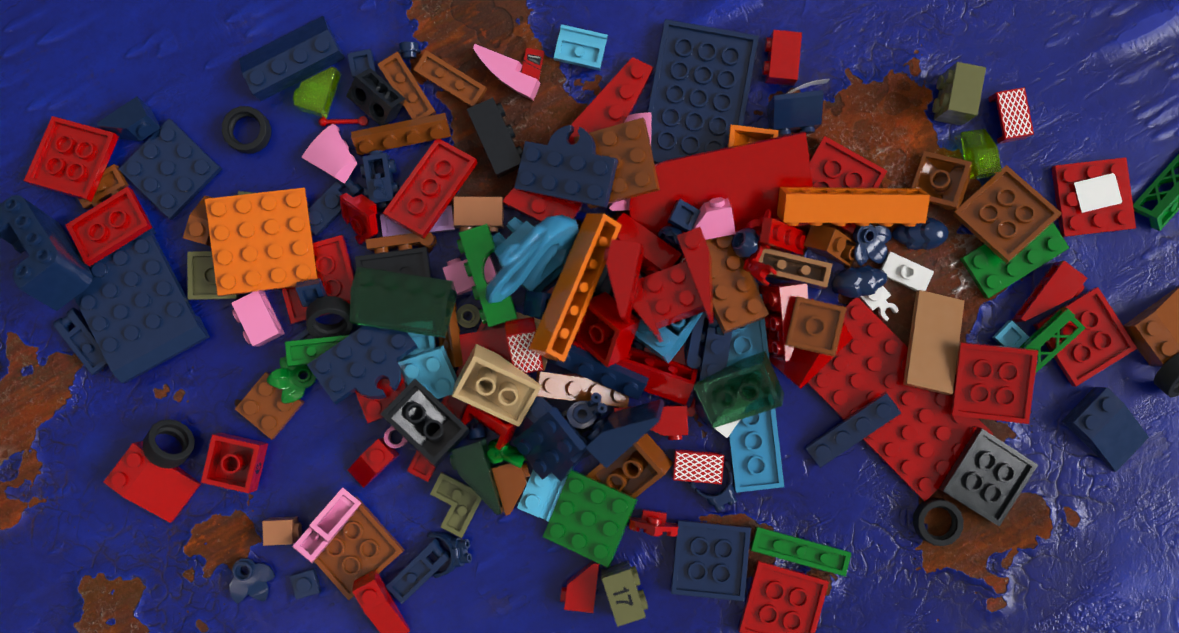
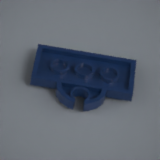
M572 125L558 129L551 136L548 145L525 141L514 189L603 208L608 207L618 159L596 155L594 139L585 129L579 127V141L574 145H571L569 142L570 135L574 132Z
M387 309L311 361L307 366L335 405L355 391H358L363 397L372 400L386 398L385 392L377 388V383L381 379L390 380L391 389L396 391L401 381V368L398 361L418 347L391 310Z

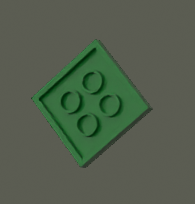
M572 470L568 474L543 537L608 568L612 563L638 499Z

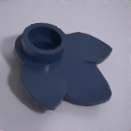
M870 224L869 226H857L855 228L853 239L857 244L854 249V258L859 266L864 265L868 259L875 263H884L888 254L885 244L892 238V234L887 227Z
M242 558L236 561L232 568L234 578L229 585L231 597L236 604L243 601L247 595L257 600L265 601L269 592L267 581L275 577L271 567L264 563L255 564L249 558ZM243 566H247V567H248V569H249V573H248V574L243 573V571H242V567H243Z

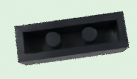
M492 97L468 108L469 116L497 177L501 178L518 170L523 151L520 146L515 147L512 139L516 136L511 125H505L502 117L506 116L501 103L496 104Z

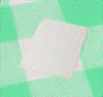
M1114 173L1074 183L1082 213L1122 203Z

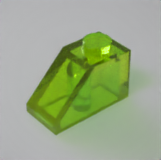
M330 67L302 81L300 87L295 90L293 95L294 106L301 111L327 119L341 73L337 68Z
M986 129L960 133L964 159L973 164L970 179L989 177L1002 171L998 147Z

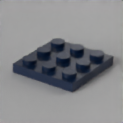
M168 119L119 170L169 219L173 220L222 168L173 120Z
M677 520L678 534L675 541L671 594L744 601L751 528L749 526Z

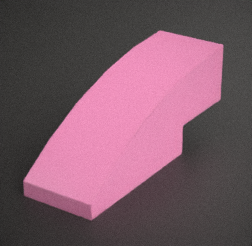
M474 44L473 49L499 80L518 94L534 101L541 84L538 79L521 73L522 65L519 61Z
M342 488L292 547L310 563H313L358 509L361 502Z

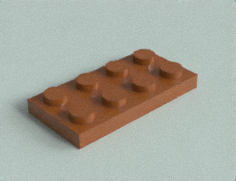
M732 235L706 240L712 258L713 313L723 334L767 318L769 315L750 273L743 269L745 263L743 258L737 256L733 251Z

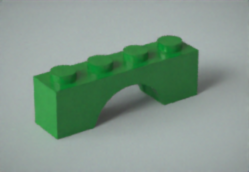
M484 224L459 232L460 239L457 240L460 253L466 254L468 262L464 263L468 277L473 276L475 286H472L475 300H480L483 309L479 310L483 324L487 323L488 327H493L518 319L511 295L501 302L488 303L485 297L488 283L485 279L484 267L490 254L496 250L489 225Z

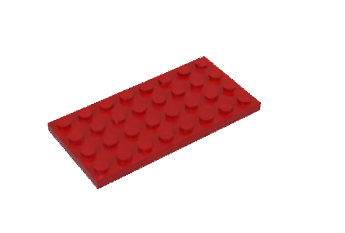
M858 297L853 298L844 306L847 308L843 321L853 339L807 384L843 420L884 392H887L900 409L901 414L862 440L922 501H926L941 486L977 427L984 429L991 435L993 433L978 418L952 416L953 394L946 395L903 385L908 347Z

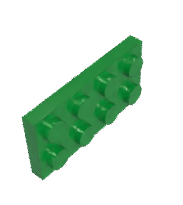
M1052 223L1008 264L985 244L961 257L960 260L984 298L988 299L1069 249V246L1055 224Z

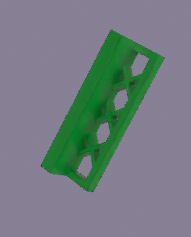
M1179 154L1133 204L1134 211L1149 218L1151 227L1158 231H1161L1179 211V174L1175 175L1174 170L1179 166ZM1174 183L1171 190L1159 192L1158 188L1162 184ZM1158 200V204L1152 211L1142 207L1146 201Z
M1062 307L1019 347L1038 350L1036 373L1085 329L1068 308ZM1069 321L1077 327L1070 334H1060V329ZM1050 338H1055V348L1051 351H1041L1043 344Z

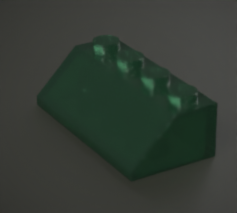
M357 267L351 286L350 323L446 338L457 297L454 283L449 280Z

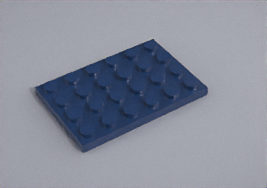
M665 19L648 112L652 113L651 149L655 163L728 148L730 125L743 126L759 36Z

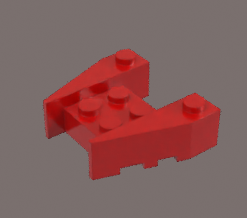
M700 227L677 235L686 260L685 262L643 278L639 277L632 309L659 343L663 342L659 329L702 312H706L710 323L714 322L712 258Z

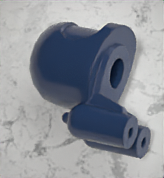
M593 393L589 402L578 401L572 404L567 411V419L574 428L588 430L595 423L597 416L603 417L607 414V406L601 403V395L599 393Z

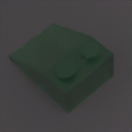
M766 351L743 358L694 384L697 395L713 428L783 405L784 392Z
M486 439L456 447L452 450L453 455H450L453 470H458V474L496 515L502 514L504 509L492 472L494 466L486 456L488 451Z

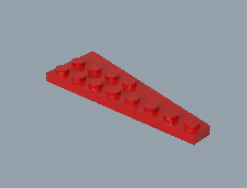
M632 57L571 124L574 127V132L570 135V144H575L574 137L579 136V127L591 133L624 123L638 101L654 67ZM514 188L503 200L504 205L538 222H542L547 217L565 215L575 220L583 204L520 191Z

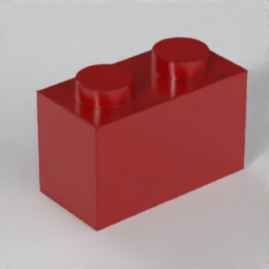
M773 30L770 37H766L764 51L768 52V60L764 61L762 75H766L765 83L795 85L799 73L802 32Z

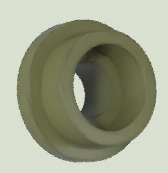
M471 304L461 306L456 314L458 323L465 328L475 327L481 318L479 309ZM468 311L473 315L469 321L464 319V314Z

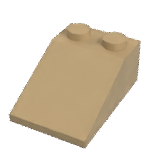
M475 344L454 384L452 397L519 427L542 385L499 354Z

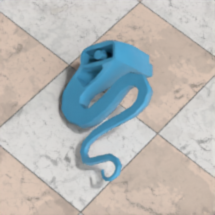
M565 215L547 217L534 227L528 221L523 223L514 217L506 225L512 232L507 239L500 233H496L493 236L496 246L494 253L503 268L486 287L485 297L488 303L501 302L514 293L520 285L527 291L541 292L561 274L569 250L579 232L576 220Z

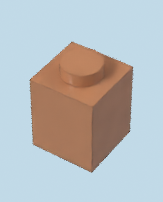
M276 517L262 521L263 546L294 544L302 535V525L298 523V517Z

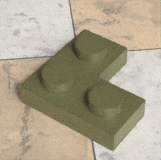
M441 472L430 495L451 505L441 528L462 538L485 493Z

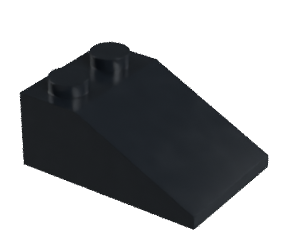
M416 379L380 414L435 468L470 433L469 428Z

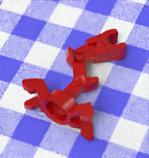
M768 209L764 217L749 221L745 228L756 230V233L761 237L763 218H770L771 210ZM759 239L757 251L745 260L743 269L747 272L751 271L750 274L763 285L768 286L770 283L765 280L766 276L769 273L776 275L777 271L770 265L759 262L763 250L770 249L769 245L760 243Z

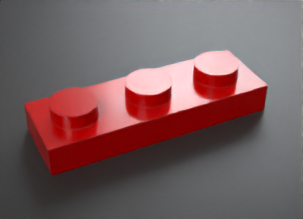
M763 218L760 243L793 255L803 256L806 240L805 231L773 218Z

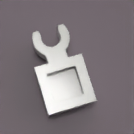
M884 286L878 288L875 294L859 297L871 311L877 308L878 315L883 321L889 320L885 314L887 308H890L893 313L899 311L895 304L886 301L891 295Z

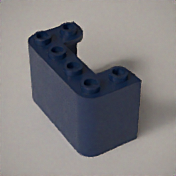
M19 195L11 196L0 204V238L10 243L19 253L24 252V249H26L29 257L19 263L13 271V279L21 291L58 311L90 286L93 278L90 269L84 263L66 232L56 220Z

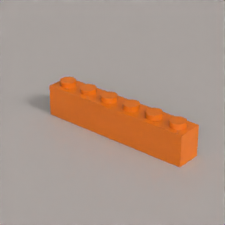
M780 187L777 216L783 223L789 226H797L799 223H808L812 226H821L823 223H831L835 226H845L846 223H855L858 226H869L870 223H878L881 226H893V223H901L904 226L914 227L917 223L926 224L930 195L924 190L916 188Z
M586 214L529 349L547 359L565 362L606 264V261H604L605 248L607 246L610 247L611 239L616 240L622 225L606 214Z

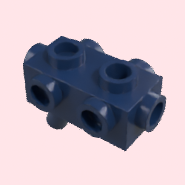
M382 150L369 152V156L362 157L363 164H360L362 178H366L367 187L364 188V195L376 203L378 210H385L400 188L398 182L394 183L392 173L397 172L395 160L390 159V156L387 153H383ZM378 166H383L382 174L376 173Z

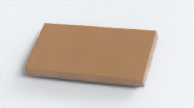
M922 290L916 291L903 385L946 395L953 394L964 300Z

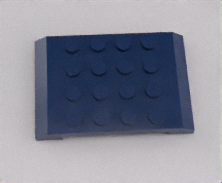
M154 228L146 231L95 264L87 265L93 275L92 282L87 289L74 298L111 372L121 383H127L210 338L200 316L195 315L154 236L157 234Z

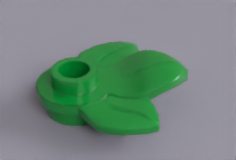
M282 357L279 361L281 368L276 369L269 375L267 383L275 388L283 389L282 403H292L303 397L305 389L315 383L316 377L307 365L288 367L286 357ZM306 372L308 373V377L306 379H300V374Z
M499 438L489 442V450L486 456L493 464L504 460L521 468L524 460L527 461L518 451L517 447L511 446L509 442L500 450L495 447Z

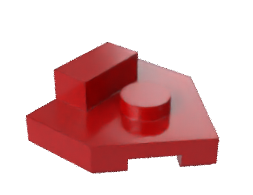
M348 193L339 196L342 217L347 224H351L355 233L358 234L355 236L358 244L361 245L366 242V239H371L378 233L376 203L363 194L354 198Z
M642 509L641 518L630 517L628 522L630 530L639 532L641 528L643 532L654 537L663 535V532H667V536H676L678 534L677 523L666 522L667 513L662 511Z

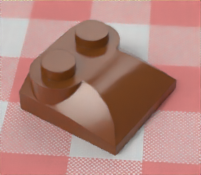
M924 151L911 188L922 189L930 195L929 203L939 205L946 210H958L970 180L973 164L970 161Z

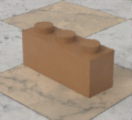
M764 249L759 259V262L770 265L777 271L776 275L769 273L766 277L792 283H805L808 287L824 289L828 286L832 269L831 263L772 249Z

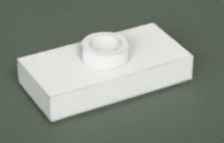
M891 251L888 252L887 258L881 267V270L887 274L889 279L915 291H926L934 271Z

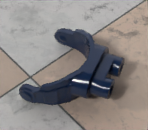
M724 460V466L728 471V482L720 492L704 494L696 488L695 482H688L696 493L704 497L710 505L714 506L716 512L723 510L726 503L732 505L737 502L732 483L733 475L727 460Z
M443 532L428 533L427 538L437 537L442 539L449 547L451 553L449 567L446 571L435 572L433 574L435 578L446 575L456 567L464 566L465 563H471L472 555L468 553L470 547L468 539L462 540L460 537Z

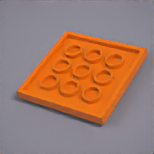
M305 187L205 199L217 295L219 297L296 287L297 282L318 279Z

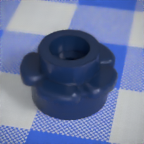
M417 42L399 43L400 50H397L403 59H415L417 54L421 52Z

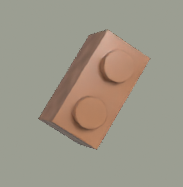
M454 197L453 226L460 228V232L488 224L491 233H497L498 229H504V199L502 197Z

